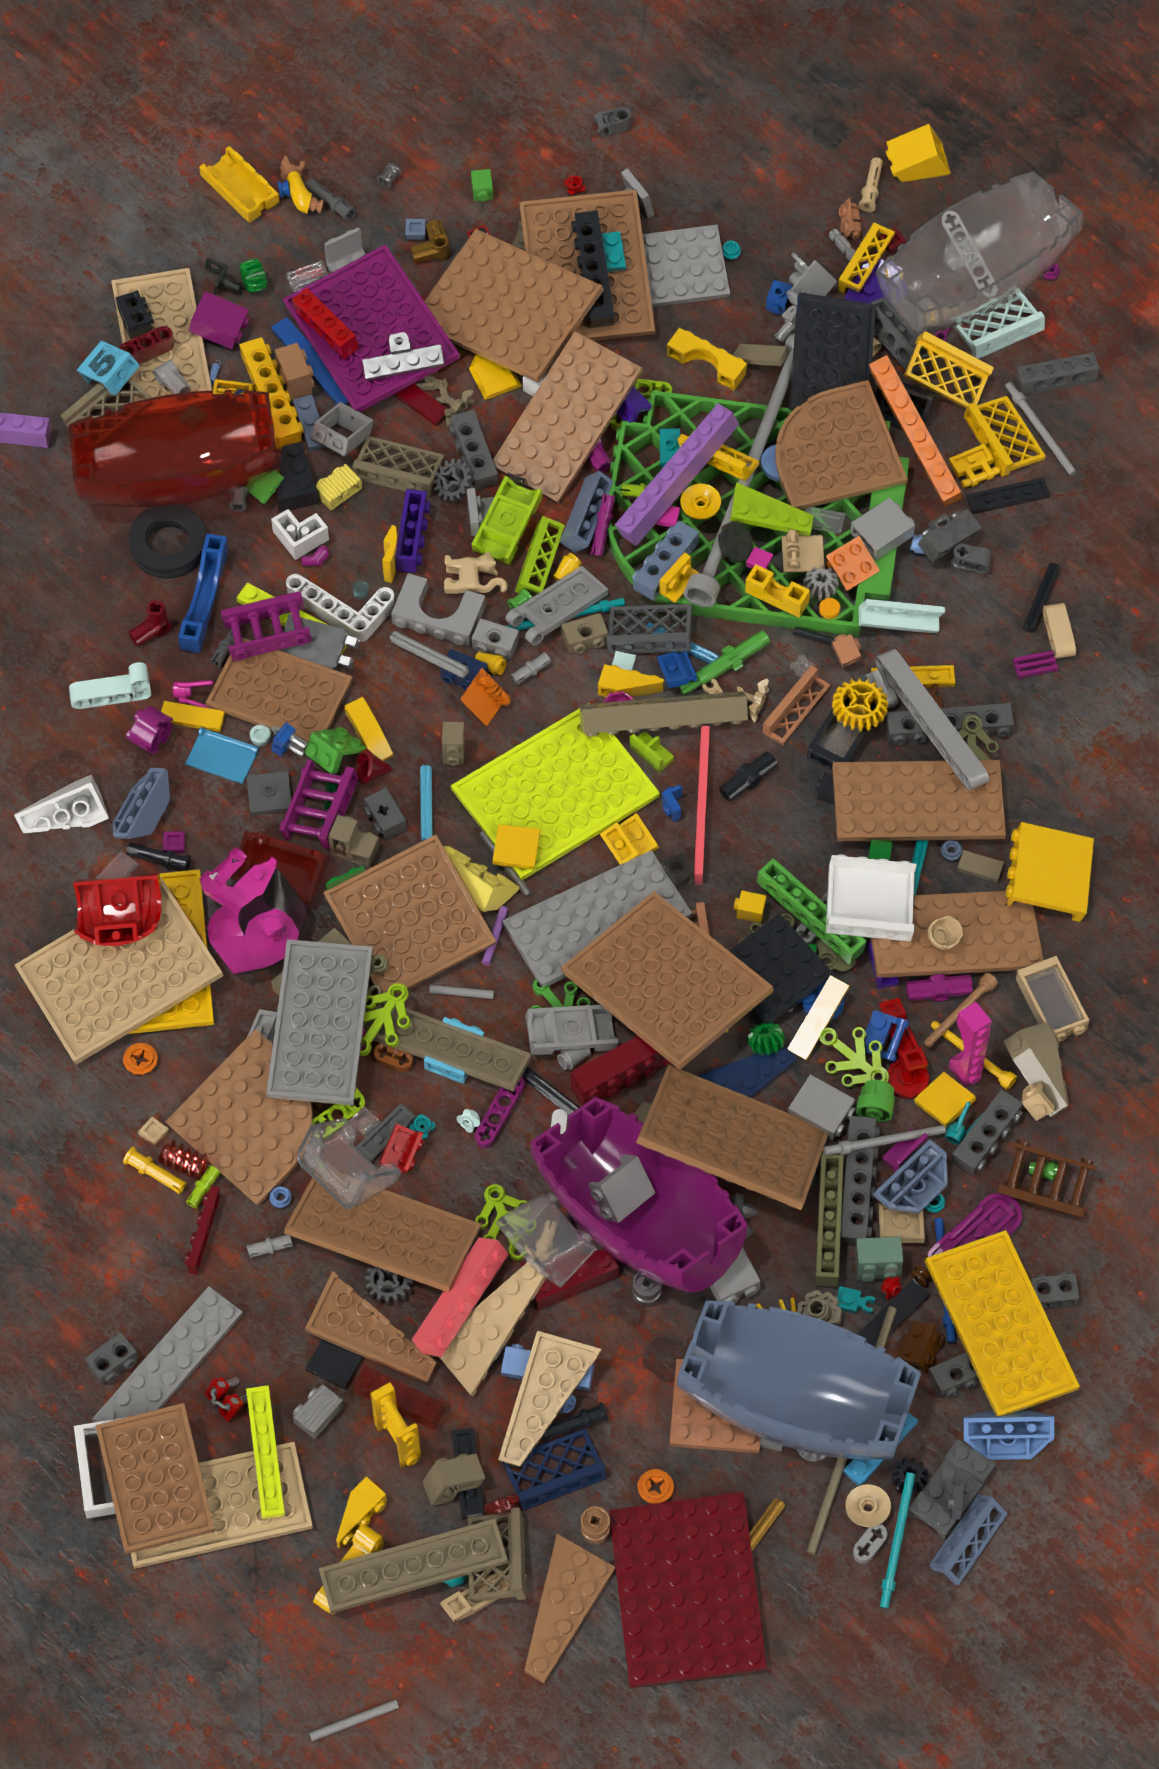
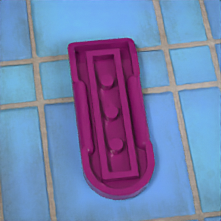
M1000 1193L988 1195L930 1249L927 1254L928 1257L1005 1230L1010 1237L1017 1230L1022 1220L1020 1205L1011 1196Z

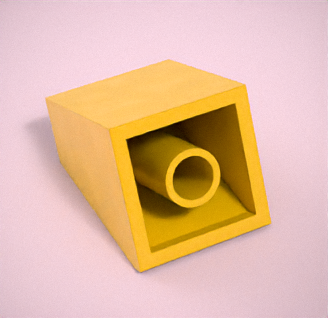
M930 124L886 142L888 146L886 154L893 164L890 166L893 176H897L901 182L951 174L943 144Z

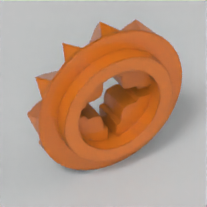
M133 1044L124 1053V1066L133 1075L141 1074L144 1076L145 1073L152 1072V1069L157 1066V1052L149 1044ZM144 1054V1060L147 1062H141L137 1066L136 1058H140Z
M649 1470L638 1481L640 1497L648 1504L667 1502L673 1494V1480L669 1474L662 1470ZM651 1482L655 1485L662 1484L659 1489L660 1494L655 1490L650 1491L652 1489Z

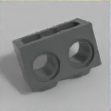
M1061 1272L1056 1276L1042 1274L1031 1278L1030 1282L1044 1310L1078 1306L1079 1292L1075 1274ZM1066 1286L1070 1291L1063 1292L1060 1287ZM1038 1289H1046L1048 1293L1041 1294L1038 1292Z
M120 1332L87 1356L85 1362L89 1370L103 1386L107 1382L111 1383L116 1380L119 1373L125 1369H131L136 1364L138 1355L137 1351ZM120 1351L127 1352L123 1357L116 1356ZM101 1365H109L106 1370H99Z

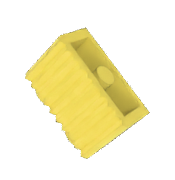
M347 464L337 467L331 475L317 482L315 485L317 497L331 511L361 490L362 480Z

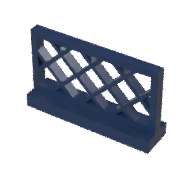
M586 1428L535 1447L523 1463L524 1466L520 1473L512 1471L509 1467L511 1464L502 1462L522 1511L606 1479L605 1467L597 1455ZM584 1437L586 1443L583 1449L573 1446L574 1440ZM555 1447L566 1448L562 1457L552 1454ZM570 1450L580 1453L577 1462L566 1459ZM534 1455L545 1456L541 1465L531 1462ZM584 1455L593 1458L595 1461L594 1464L589 1466L580 1464ZM549 1458L559 1461L556 1470L545 1467ZM563 1463L574 1467L571 1473L559 1472ZM528 1466L538 1469L535 1478L524 1475ZM542 1471L553 1475L550 1481L543 1482L539 1480ZM521 1479L532 1483L529 1489L520 1491L518 1485Z

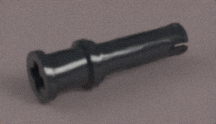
M130 842L126 851L127 856L163 864L166 869L174 868L188 871L191 865V855L175 854L172 850L163 852Z
M603 1402L587 1410L583 1408L579 1411V1414L550 1424L542 1436L544 1441L578 1428H591L592 1424L603 1420L605 1422L609 1421Z

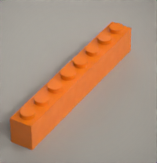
M886 355L869 364L874 379L944 508L962 499V494L888 356Z

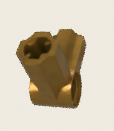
M437 219L430 220L425 225L430 241L410 246L415 263L432 258L445 260L451 254L449 239L446 236L442 221Z

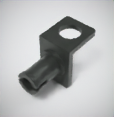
M207 257L205 269L219 275L214 285L213 295H216L222 287L238 294L242 287V282L227 277V265ZM210 264L216 265L219 269L213 268Z

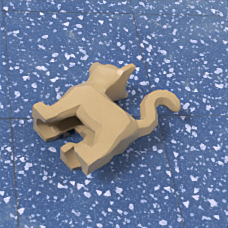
M486 552L478 558L464 557L461 559H451L449 555H445L447 574H459L458 580H452V578L444 580L445 594L465 593L466 590L474 593H487L496 585L500 586L501 592L507 590L508 584L502 578L491 579L485 586L479 583V572L498 575V571L495 569L496 561H494L491 553Z

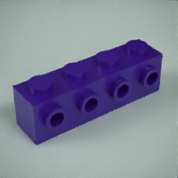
M406 489L395 556L396 571L416 573L417 566L422 563L420 548H424L425 536H422L423 531L427 530L428 519H425V515L430 512V501H427L426 491Z

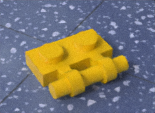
M985 444L949 458L948 463L957 478L964 475L967 478L961 481L963 488L974 487L978 485V482L985 479L987 481L991 480L995 475L1000 474L998 466L990 468L989 465L993 464L994 458ZM982 469L983 472L977 475L973 473V471Z

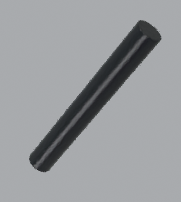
M795 627L793 635L832 645V642L835 641V637Z

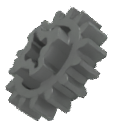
M452 458L451 463L447 460L445 461V467L439 466L440 473H435L438 479L433 481V483L438 485L434 488L435 491L439 492L438 496L447 502L457 503L458 499L463 501L464 495H467V489L474 488L471 482L476 481V478L471 476L475 473L474 470L470 469L471 465L461 459L456 460Z
M373 1266V1269H367L369 1276H365V1283H368L365 1285L366 1291H370L371 1298L377 1296L378 1303L384 1299L386 1305H389L390 1300L397 1304V1298L400 1297L404 1300V1292H411L409 1286L413 1285L412 1279L403 1276V1284L400 1286L401 1275ZM377 1275L379 1280L376 1281L377 1284L375 1285L374 1279Z

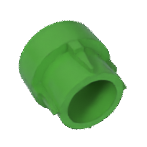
M881 1080L866 1081L862 1087L861 1095L858 1097L856 1114L859 1117L876 1118V1122L890 1121L894 1111V1087Z

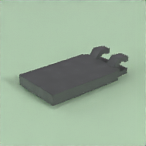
M291 614L288 615L283 633L295 630ZM301 618L303 628L309 627L313 642L279 650L333 670L337 668V665L352 669L355 661L350 657L341 655L344 646L359 649L361 641L347 636L348 632L345 629Z

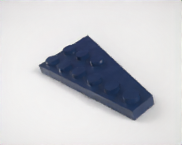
M783 1045V1048L779 1049L777 1053L764 1054L763 1056H760L758 1053L698 1077L753 1098L797 1062V1058Z

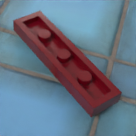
M210 1186L209 1193L205 1192L203 1205L205 1206L203 1213L199 1212L198 1230L192 1234L191 1245L193 1246L191 1252H187L185 1257V1265H187L188 1273L198 1274L221 1197L219 1187Z

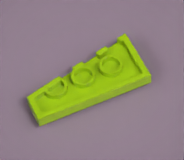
M736 482L730 521L784 532L796 530V533L799 535L810 537L814 515Z

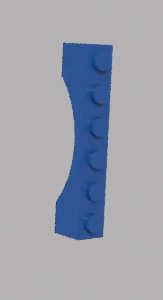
M208 533L206 535L196 588L178 636L180 650L201 652L229 550L226 536Z

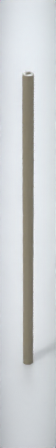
M888 1307L875 1345L876 1348L878 1346L885 1347L897 1311L894 1307ZM847 1458L837 1459L807 1549V1553L810 1555L816 1554Z

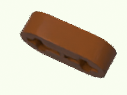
M379 1044L374 1048V1059L382 1066L402 1073L410 1071L413 1067L412 1055L385 1044ZM387 1051V1055H384L383 1058H381L380 1053ZM406 1058L407 1063L400 1065V1061Z

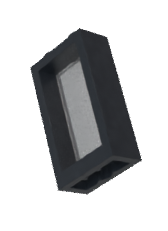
M847 698L844 701V706L846 708L849 706L850 703L849 698ZM871 704L870 710L874 711L876 706ZM832 708L807 748V759L831 771L833 762H853L874 726L871 725L869 731L864 727L861 732L856 727L852 731L850 725L844 728L843 722L838 723L837 716H834Z

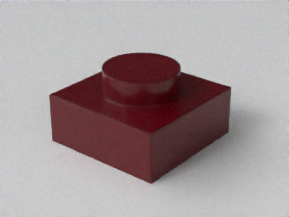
M895 227L890 229L895 232V235L886 248L890 254L906 245V239ZM881 234L878 241L884 240L888 236Z

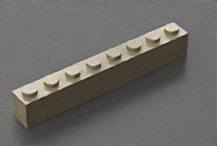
M743 691L580 705V727L587 736H597L599 732L618 734L619 731L623 730L635 733L639 732L640 729L647 728L649 731H658L660 727L679 729L683 725L695 728L707 723L711 726L721 725L722 722L740 724L743 720H748L747 695Z

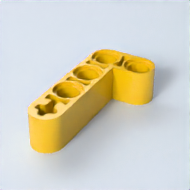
M362 1524L353 1537L352 1547L341 1562L382 1551L384 1546L383 1536ZM322 1586L316 1594L313 1603L331 1614L324 1587Z

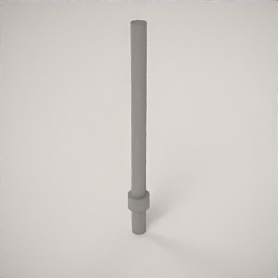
M1008 382L1005 387L1012 395L1013 402L1016 406H1020L1070 476L1074 475L1077 472L1027 404L1026 397L1016 389L1012 382Z
M944 1125L853 1142L848 1140L841 1141L837 1145L823 1147V1153L825 1156L837 1153L841 1155L849 1154L853 1150L918 1139L924 1133L928 1137L945 1134L946 1128Z

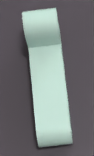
M141 662L131 664L128 668V675L72 683L69 686L71 706L75 709H83L149 698L151 696L147 665Z

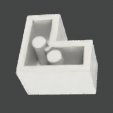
M289 509L271 519L273 533L295 560L329 540L328 527L317 513L299 523Z

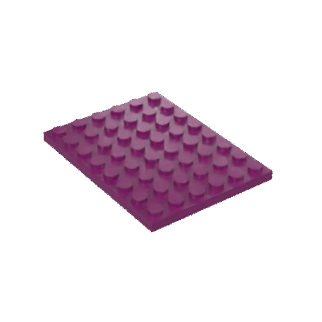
M386 244L282 299L289 313L355 411L361 412L460 359V354ZM308 288L356 335L359 349L345 360L296 313L292 298L304 289ZM405 332L411 343L412 350L441 344L445 366L366 381L362 360L390 355L389 337L392 334Z

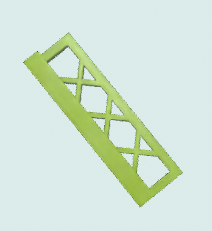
M545 516L541 517L536 526L514 592L520 594V590L523 588L537 594L543 591L565 526L564 524ZM548 525L558 529L556 535L550 537L547 531ZM548 542L552 550L544 553L541 544ZM543 559L546 568L539 570L535 562ZM537 575L540 581L539 587L529 583L531 577Z

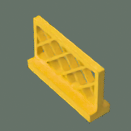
M926 331L919 335L904 376L964 408H967V405L970 403L965 401L963 394L971 392L973 397L972 403L975 402L977 406L988 376L992 374L994 367ZM920 348L927 350L930 358L922 360L919 354ZM935 359H944L947 367L939 369ZM931 361L935 371L927 373L923 363ZM919 365L923 375L916 376L912 374L913 366ZM953 368H961L964 376L956 378ZM948 370L952 380L944 382L940 372ZM936 374L940 384H931L928 376ZM971 376L981 379L979 386L973 387L970 380ZM965 379L969 389L961 391L958 381ZM953 383L957 393L953 395L949 393L946 385Z
M1007 396L977 406L975 402L967 405L963 417L980 444H985L994 458L993 464L995 467L998 466L1001 477L1008 476L1012 470L1045 459L1046 455ZM1005 404V406L1008 409V412L997 409L996 407L998 405ZM986 410L991 412V417L982 415L980 411ZM997 414L1005 417L1004 423L992 419L993 415ZM1007 418L1016 421L1018 426L1006 424ZM990 424L1001 427L1000 433L993 431ZM1007 429L1015 432L1014 437L1002 434L1003 430ZM1017 433L1025 436L1027 442L1016 439ZM1000 439L1010 442V448L1002 446ZM1013 444L1024 447V452L1012 449ZM1027 449L1035 451L1037 455L1030 456L1025 453ZM1011 454L1020 457L1021 460L1013 463L1009 456Z

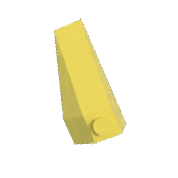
M443 846L478 910L483 912L498 910L519 890L520 887L500 873L495 876L487 871V866L471 863L470 857L450 846Z

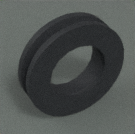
M174 503L158 504L144 510L132 523L129 531L131 555L136 565L145 573L163 579L177 578L190 573L201 563L206 530L201 518L190 508ZM163 527L179 528L189 537L187 545L181 551L172 555L155 553L149 548L148 540L156 530Z

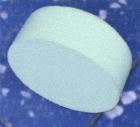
M263 725L254 726L250 731L251 742L257 746L268 744L271 740L270 729Z

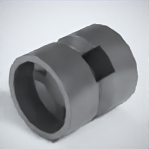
M638 1272L633 1280V1298L635 1302L643 1307L656 1305L661 1298L662 1283Z

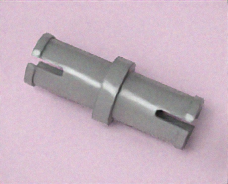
M544 652L531 662L527 661L525 666L510 674L513 682L519 685L530 676L534 677L539 670L551 664L550 658Z
M287 1234L272 1239L267 1237L264 1241L247 1245L250 1259L267 1253L271 1255L274 1254V1251L293 1247L291 1237Z

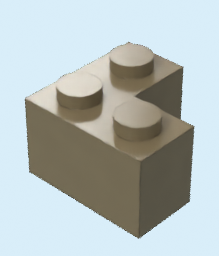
M337 815L329 834L331 856L370 868L379 848L378 837L370 832L358 831V822L352 817Z
M464 1453L454 1459L447 1460V1458L437 1460L423 1480V1485L431 1506L452 1502L458 1492L479 1488L485 1476L477 1455Z

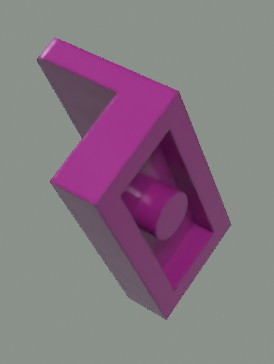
M924 1133L918 1139L897 1142L882 1157V1161L896 1172L927 1142L928 1135Z

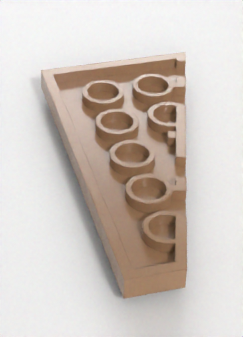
M332 1271L305 1327V1332L427 1384L436 1366V1361L429 1355L422 1354L417 1346L405 1337L403 1332L397 1330L386 1317L369 1302L362 1299L354 1292L352 1287L348 1284L346 1285Z
M559 1534L556 1535L525 1666V1673L543 1684L549 1678L615 1572L614 1566Z

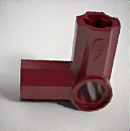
M152 600L149 602L147 608L148 616L145 621L128 631L132 642L136 646L140 647L155 636L162 637L171 630L172 624L167 619L165 605L162 601Z

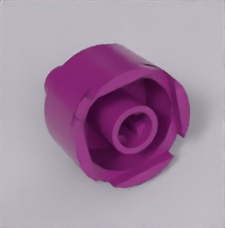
M149 706L144 710L139 709L134 717L136 721L133 727L128 730L126 738L150 754H156L160 750L158 745L161 742L165 744L168 740L174 724L170 722L173 721V718Z

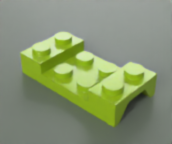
M505 476L471 544L472 550L482 555L489 552L495 560L510 565L518 549V542L532 514H535L543 498L542 490L535 489L531 491L516 485L509 477Z

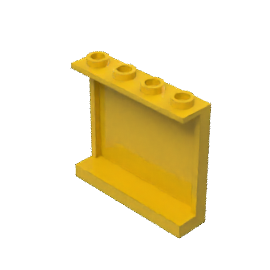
M1021 822L1017 829L1013 830L1011 841H1014V845L1009 855L1012 864L1007 874V878L1010 879L1005 893V897H1008L1007 906H1011L1014 901L1070 913L1072 914L1073 921L1080 922L1087 914L1094 838Z

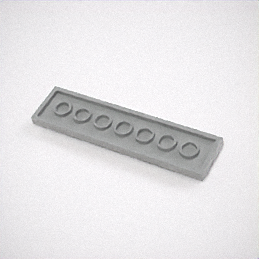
M208 1286L93 1417V1421L101 1422L125 1418L162 1409L243 1316V1312Z

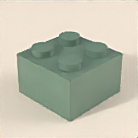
M901 1237L857 1239L854 1254L856 1280L872 1282L875 1279L886 1280L888 1277L894 1278L898 1276L901 1278L903 1265Z

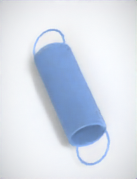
M214 362L212 364L209 374L212 386L215 379H217L220 363Z

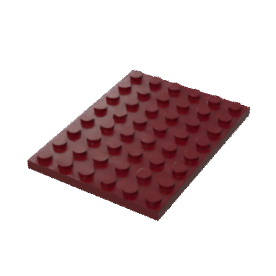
M744 1492L609 1510L629 1687L636 1688L767 1670Z

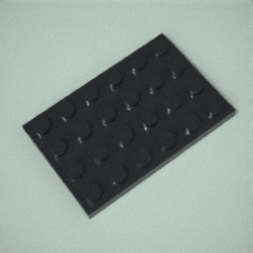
M801 292L798 294L789 410H794L797 406H801L808 398L820 392L867 380L870 383L871 371L869 364L872 363L875 304Z

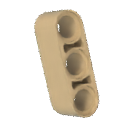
M1058 603L1043 606V617L1054 657L1058 659L1076 656L1075 641L1065 604Z

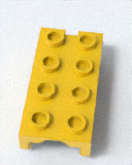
M230 146L226 148V154L221 157L217 164L207 167L205 164H202L199 167L200 175L249 223L261 216L263 209L268 211L279 203V194Z

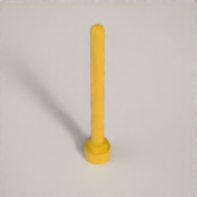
M937 1021L931 1023V1027L934 1030L941 1025ZM947 1030L942 1035L960 1050H964L963 1040L951 1031ZM985 1058L983 1067L999 1078L998 1081L1003 1088L1009 1090L1017 1081L1018 1076L1011 1071H1002Z

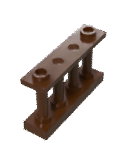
M1019 1139L1017 1143L1012 1142L1011 1147L1016 1148L1017 1151L1010 1176L1005 1185H999L997 1193L1083 1218L1085 1209L1081 1208L1082 1203L1080 1201L1089 1170L1096 1171L1097 1166L1093 1165L1094 1161L1081 1158V1161H1076L1029 1147V1142ZM1027 1151L1037 1154L1038 1158L1030 1186L1025 1192L1018 1190L1016 1183L1025 1152ZM1051 1158L1060 1162L1051 1193L1046 1198L1039 1196V1191L1037 1190L1046 1159ZM1072 1164L1081 1167L1072 1200H1069L1067 1204L1060 1202L1061 1197H1059L1067 1166Z

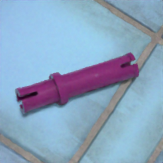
M603 494L600 511L597 512L598 522L590 554L603 556L610 519H613L612 510L616 496Z

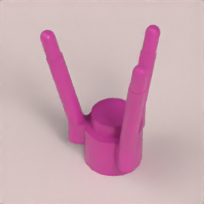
M212 680L195 682L175 681L173 697L179 698V703L209 708L205 704L187 699V697H191L192 687L210 686L214 682Z

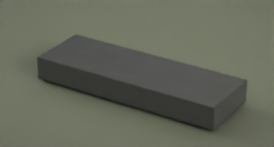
M400 1103L355 1147L356 1151L370 1163H373L384 1152L394 1125L400 1124L409 1128L410 1124H413L417 1117Z

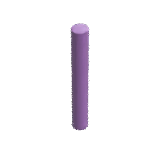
M504 906L500 907L492 930L496 944L503 927L502 920L506 918L508 908ZM496 944L486 949L482 964L490 965Z

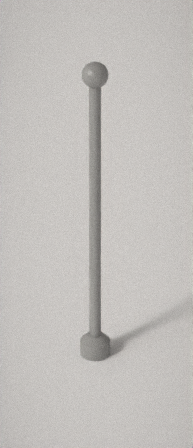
M795 333L791 334L785 341V346L788 347L790 352L787 355L748 455L758 461L791 380ZM755 470L746 481L739 479L738 483L749 487ZM734 493L703 572L691 575L684 590L686 599L701 607L713 606L720 591V585L714 578L723 555L719 547L718 535L721 533L723 525L734 522L730 521Z

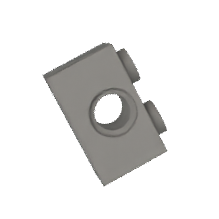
M480 618L472 636V649L477 652L501 655L503 659L511 661L519 642V630Z

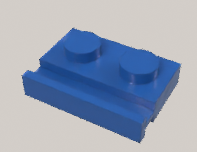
M686 651L657 656V663L668 689L688 684V681L691 680L697 681L696 673Z

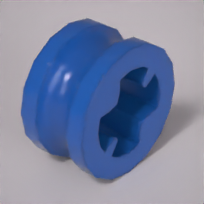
M277 181L280 199L283 196L290 197L288 181Z

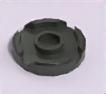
M730 522L723 525L721 533L718 535V543L722 554L731 559L729 561L736 563L748 559L753 550V540L749 530L740 522Z

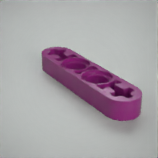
M523 1077L519 1080L514 1092L510 1093V1090L503 1087L499 1089L475 1133V1141L480 1148H489L494 1144L524 1090ZM504 1097L509 1098L511 1101L505 1107L498 1103ZM497 1115L501 1118V1121L498 1124H491L489 1118ZM487 1128H489V1139L481 1141V1136H485Z

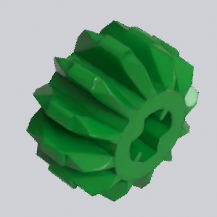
M250 259L240 264L242 283L249 293H256L266 288V274L262 263L258 259Z
M763 1022L762 1025H755V1028L749 1030L748 1043L754 1054L759 1053L760 1056L764 1054L770 1055V1053H777L779 1049L783 1048L785 1036L779 1024H773L772 1022L765 1024Z

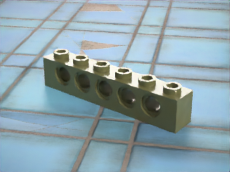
M821 1155L815 1286L837 1287L844 1155Z

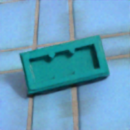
M660 429V467H664L680 448L677 440L680 436V429Z

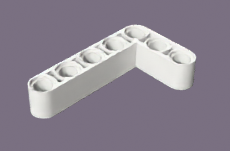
M292 574L286 580L287 594L301 591L306 609L332 626L345 629L349 636L357 638L361 642L366 641L375 632L395 606L394 592L388 587L380 588L363 608L357 612L299 574Z

